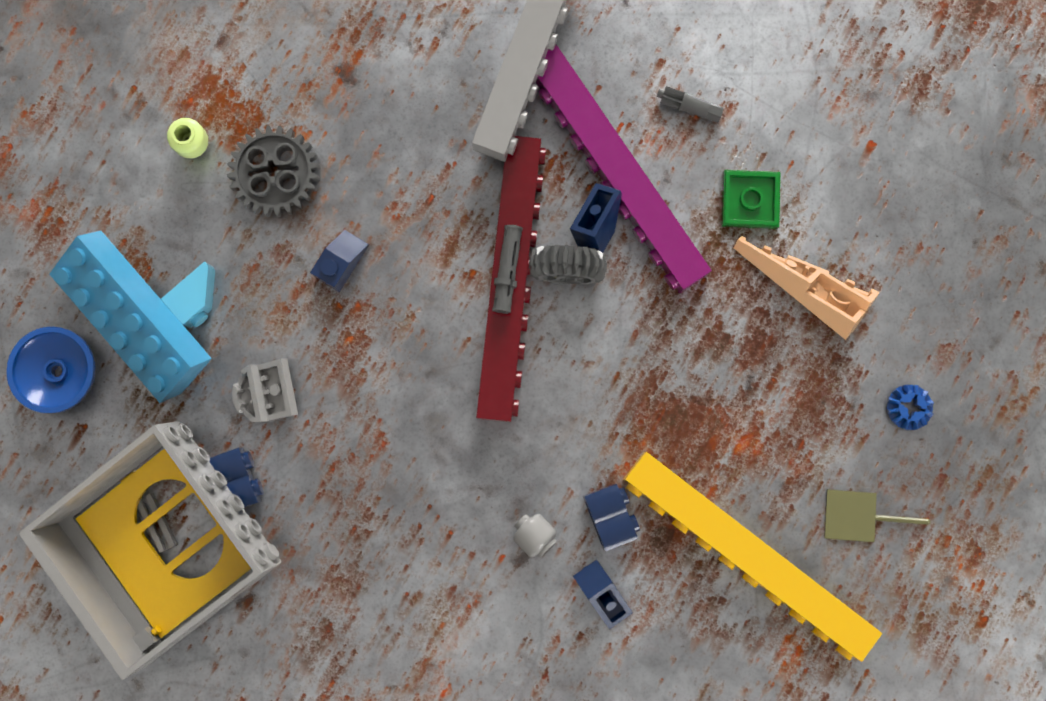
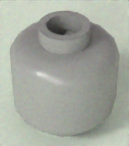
M526 514L514 525L517 529L513 537L514 541L529 557L538 555L541 558L557 542L554 539L556 536L555 528L541 514H535L531 518Z

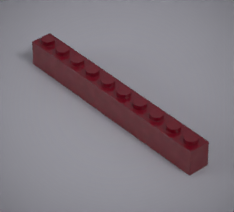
M515 136L518 139L514 154H508L504 162L476 416L477 419L509 423L512 421V416L518 417L519 400L514 399L515 388H521L522 371H517L518 360H524L525 343H520L521 331L527 332L528 315L523 314L524 303L530 304L531 287L526 286L527 275H530L529 253L530 247L536 248L537 231L532 230L533 220H539L540 203H535L536 192H542L543 175H538L539 165L545 164L546 148H541V138ZM517 225L523 228L515 277L517 288L514 289L512 295L511 313H497L492 311L496 293L494 279L498 277L504 226Z

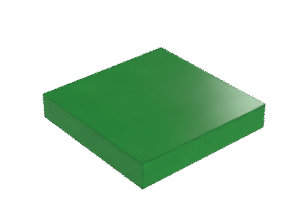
M724 170L722 227L778 229L780 227L781 172Z

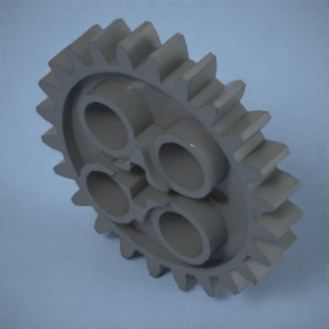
M268 125L265 134H262L256 128V137L252 138L250 135L245 134L247 143L237 142L238 147L241 149L240 152L231 151L230 153L236 159V162L227 163L234 170V172L227 174L230 180L235 181L230 185V188L233 191H238L235 195L236 199L239 201L244 200L243 206L247 209L253 206V212L257 215L262 209L264 215L268 218L272 210H274L279 218L282 216L283 209L292 215V206L296 205L299 209H303L300 201L302 199L311 201L307 192L317 191L312 181H320V177L313 173L321 169L318 163L313 162L318 156L315 152H310L313 147L309 142L303 144L305 139L301 134L294 138L295 132L291 128L286 134H284L282 126H278L276 133H274ZM284 152H293V156L289 161H280L281 155ZM259 154L265 155L264 161L261 164L253 165L255 156ZM277 167L278 170L275 171V176H271L269 173H272L273 168ZM299 167L298 171H291V169ZM251 172H257V174L249 176ZM287 179H296L294 187L291 189L283 188V184ZM263 181L268 183L265 191L256 193L255 189L258 183Z

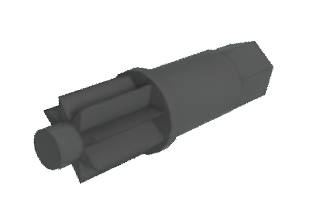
M668 86L665 87V90L659 89L656 96L661 98V104L717 123L724 110L721 106Z

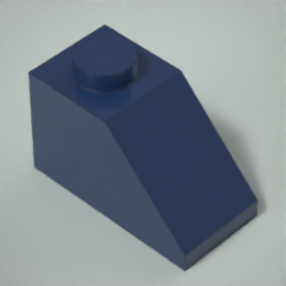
M598 183L594 185L570 227L578 247H587L599 250L602 253L604 252L615 232L622 196L620 190Z
M344 230L324 249L310 273L319 281L340 292L369 244Z
M597 560L585 566L573 576L609 630L633 613Z

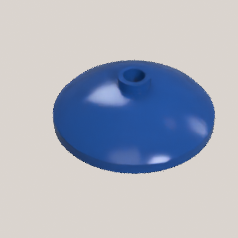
M42 327L22 337L12 349L7 362L6 374L8 385L15 398L33 411L60 413L69 410L86 397L93 385L95 378L93 353L82 337L68 329L61 327ZM58 367H61L62 374L57 377L55 371Z

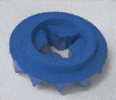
M903 385L895 389L887 402V411L892 422L905 430H917L927 425L930 418L934 415V402L928 395L929 392L920 388L919 385ZM914 399V405L921 409V411L912 412L909 416V409L900 403H910Z

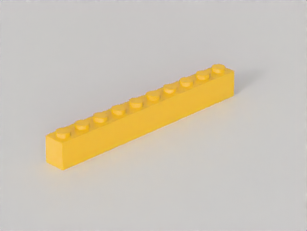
M643 452L623 480L628 483L625 488L637 498L644 495L651 501L648 505L661 516L666 512L674 519L671 524L684 534L688 530L697 536L695 542L708 552L711 548L721 555L718 558L721 563L731 570L736 566L744 573L741 577L754 588L759 584L767 590L765 596L777 606L784 603L791 609L788 613L791 617L802 625L805 621L814 627L812 633L825 643L830 639L838 646L835 650L850 661L852 658H855L862 662L883 634L649 453Z

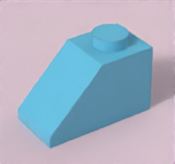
M204 261L161 298L184 326L189 328L197 327L208 318L207 314L212 310L215 269Z

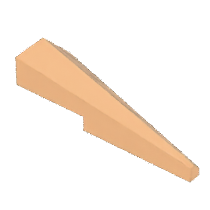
M741 236L734 246L737 252L845 340L855 330L879 295V292L874 289L865 292L854 287L855 282L847 279L843 283L829 275V271L790 255L786 259L771 253L772 248L764 245L762 249L757 248L747 242L746 237Z

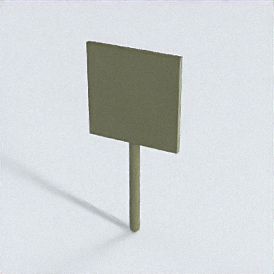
M827 489L824 534L826 539L874 542L875 521L929 525L931 521L923 518L876 515L877 493Z

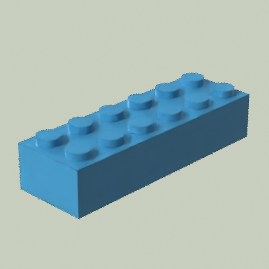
M102 231L77 236L49 275L159 403L182 394L212 359Z

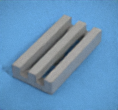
M154 493L146 495L139 501L138 509L143 520L149 516L145 507L146 503H149L153 512L160 507ZM137 513V523H140L141 519ZM165 516L157 522L167 544H163L154 524L148 528L157 547L155 550L158 554L178 545ZM145 530V531H144V535L146 536V538L149 540V542H150L151 545L153 546V544H152V542H151V540H150V538H149V536H148V534H147V532H146V530Z

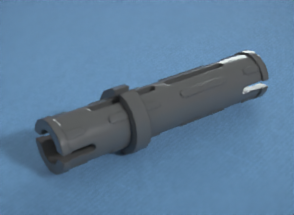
M517 225L504 226L498 277L494 279L496 293L492 311L497 313H511L512 295L514 289L517 288L515 277L523 228Z

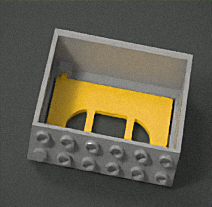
M180 421L153 425L18 533L122 680L151 664L282 563L278 557L279 552L276 547L266 541L261 534L262 529L258 522L247 515L242 500L237 495L232 494L226 486V478L222 473L213 468L209 462L210 457L207 452L197 446L192 439L193 434L191 430ZM164 447L163 450H161L158 454H156L153 458H151L148 462H146L143 466H141L138 470L135 471L137 467H139L142 463H144L147 459H149L152 455H154L157 451ZM167 479L186 483L185 488L143 521L137 523L139 501L150 486ZM118 482H121L119 485H117L114 489H112L109 493H107L105 496H103L100 500H98L95 504H93L90 508H88L85 512H83L80 516H78V517L76 518V516H77L79 513H81L84 509H86V508H87L89 505H91L94 501H96L98 498H100L103 494H105L108 490H110V489H111L113 486H115ZM194 493L216 522V526L168 564H165L144 535V531ZM220 534L223 535V551L218 563L211 571L195 578H185L174 574L176 568ZM250 569L253 570V572H251L248 576H246L235 586H233L231 589L225 592L222 596L216 599L213 603H211L209 606L203 609L200 613H198L196 616L190 619L187 623H185L183 626L177 629L165 640L162 639V637H164L171 630L177 627L180 623H182L193 613H195L197 610L203 607L206 603L212 600L215 596H217L228 586H230L232 583L238 580Z

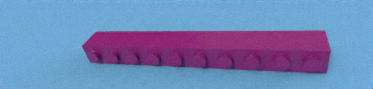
M556 44L553 51L549 49L547 51L545 59L548 60V65L543 77L538 75L536 84L540 88L538 91L540 98L545 105L550 104L555 110L554 117L561 128L566 127L571 134L569 139L577 151H583L587 157L585 159L587 167L593 174L598 173L603 181L601 185L621 191L619 214L624 220H630L634 226L632 231L640 243L645 242L650 249L648 255L655 266L658 267L660 265L665 271L666 275L664 278L672 290L677 289L679 293H682L706 277L712 270Z

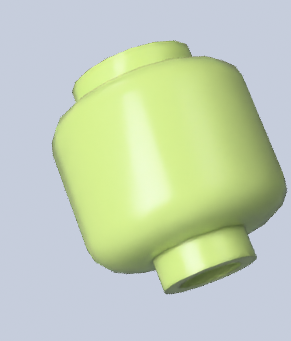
M180 118L170 125L167 131V141L170 147L180 156L196 158L206 151L208 135L196 120Z

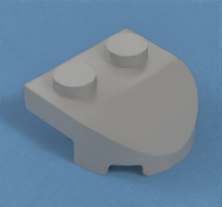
M277 359L259 365H249L240 371L241 376L238 383L232 387V399L238 413H243L251 422L275 421L298 415L287 359Z

